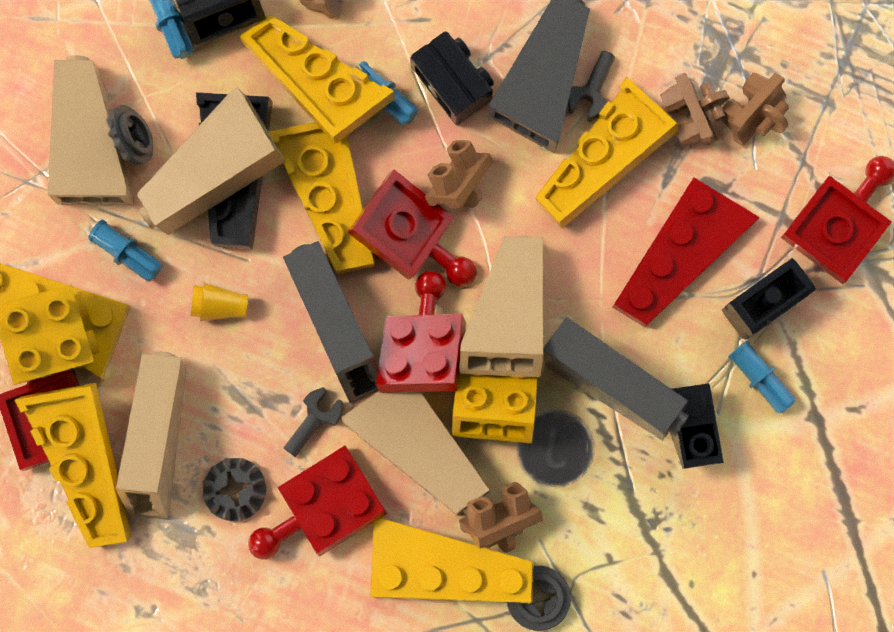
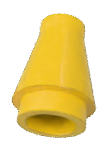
M204 283V286H193L192 317H200V321L234 317L246 318L248 294H239L208 283Z

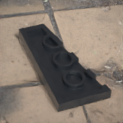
M196 92L201 123L228 94ZM246 95L269 131L273 101L267 96ZM263 176L208 210L211 244L215 247L253 250Z

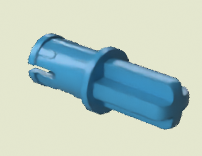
M149 0L157 18L155 26L158 31L163 33L171 55L175 59L187 58L188 55L193 53V46L184 27L182 14L178 12L174 0Z
M366 61L359 64L362 68L361 71L366 73L370 80L380 86L384 84L395 93L396 99L383 109L401 125L409 124L417 115V108L395 89L393 81L387 82Z
M105 220L99 221L89 233V240L112 255L117 265L124 264L147 282L155 279L162 268L161 263L136 245L137 241L133 237L127 239L108 225Z
M748 340L728 356L751 382L748 386L750 388L755 386L777 413H783L794 404L795 397L773 373L775 367H769L753 349Z

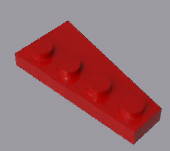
M693 177L612 308L641 326L646 327L760 217Z

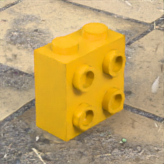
M72 284L0 304V341L13 385L94 363L92 354L99 353L98 344L93 330L85 332L81 316L88 314L82 291L74 293Z
M460 374L458 391H455L452 436L532 443L538 377Z

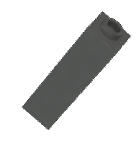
M583 0L550 1L488 108L489 118L552 153L555 152L560 139L590 8L585 6Z
M319 241L310 245L304 244L296 247L290 254L283 256V259L349 403H352L378 391L376 386L378 367Z
M568 317L564 319L543 348L545 366L662 441L669 432L676 436L689 417L684 412L688 400Z

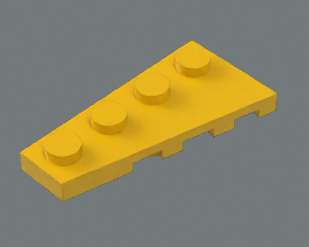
M271 14L240 36L244 46L334 144H337L396 99L392 89L384 84L380 86L373 82L366 73L354 67L352 69L338 60L337 55L326 48L320 49L309 42L308 37Z
M628 77L619 86L620 91L612 102L608 101L599 112L600 118L590 131H585L577 141L578 147L572 155L561 162L535 197L538 205L561 228H564L679 131L678 124Z
M315 122L268 131L285 159L283 165L336 274L375 267L372 251L347 233L363 211L348 137L346 136L337 144H334Z
M0 263V304L67 286V284ZM72 286L74 293L82 291L88 311L87 315L81 316L85 332L89 330L94 331L99 348V353L92 354L94 363L84 365L83 367L104 380L130 306Z
M96 383L27 395L15 399L20 412H25L33 428L30 432L37 446H42L51 464L49 467L51 474L56 482L60 481L68 497L66 503L88 547L123 543L131 539L132 535L126 509L116 490L118 475Z
M380 518L373 524L370 597L533 603L534 562L484 547L480 549L477 545Z

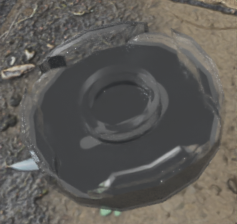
M547 409L535 415L532 443L517 442L516 456L522 471L533 482L547 488H563L576 483L589 471L595 457V440L589 427L578 415L564 409Z

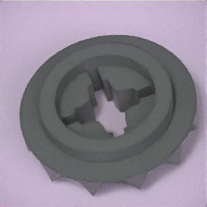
M120 105L110 110V117L106 119L107 125L111 129L108 132V136L113 139L115 143L114 148H118L122 159L129 160L134 166L149 162L153 155V138L145 120L131 107L126 105Z
M225 458L223 461L212 466L203 480V499L211 513L226 521L235 522L248 519L261 508L265 500L266 482L262 472L255 464L243 458ZM229 473H231L236 483H244L245 485L250 483L251 485L239 492V506H237L236 501H233L231 495H218V492L223 491L224 488L229 486Z
M533 566V581L536 580L541 592H548L549 594L555 592L556 595L550 597V600L544 601V615H540V611L537 610L535 604L507 602V607L514 620L521 626L533 631H544L557 626L566 617L571 604V594L566 580L557 571L546 566Z

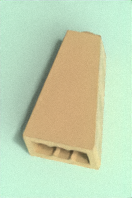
M80 55L68 56L66 60H54L48 196L56 204L134 205V195L125 161L122 159L118 148H114L115 143L113 139L108 136V132L111 129L108 127L106 119L110 117L111 109L101 72L93 60Z
M238 87L233 89L137 193L143 204L139 211L150 228L157 227L167 235H170L285 162L284 157L252 103Z
M504 236L461 342L459 374L540 377L543 360V238Z
M160 351L154 353V355L142 354L116 485V490L128 516L168 519L186 380V371L182 357H177L169 352Z
M378 391L341 417L350 431L455 515L464 511L468 516V502L478 497H483L489 492L484 481L421 392L380 393Z

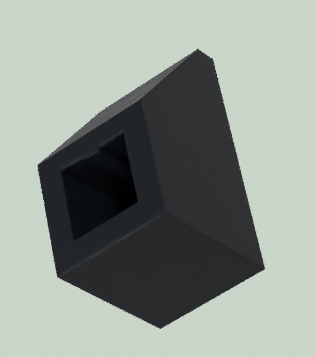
M710 383L673 388V391L688 400L684 411L689 415L687 421L676 436L670 433L682 469L724 463Z

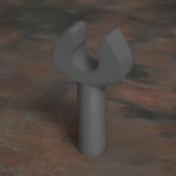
M602 51L587 84L582 87L573 86L571 88L568 101L570 114L574 113L580 100L587 99L592 103L587 121L591 122L599 117V112L607 103V100L601 96L600 90L615 59L612 53Z
M324 387L310 392L303 400L307 406L308 416L283 447L294 457L298 455L320 425L327 423L336 425L341 418L343 403L340 399L332 405L328 412L319 411L318 403L327 392Z

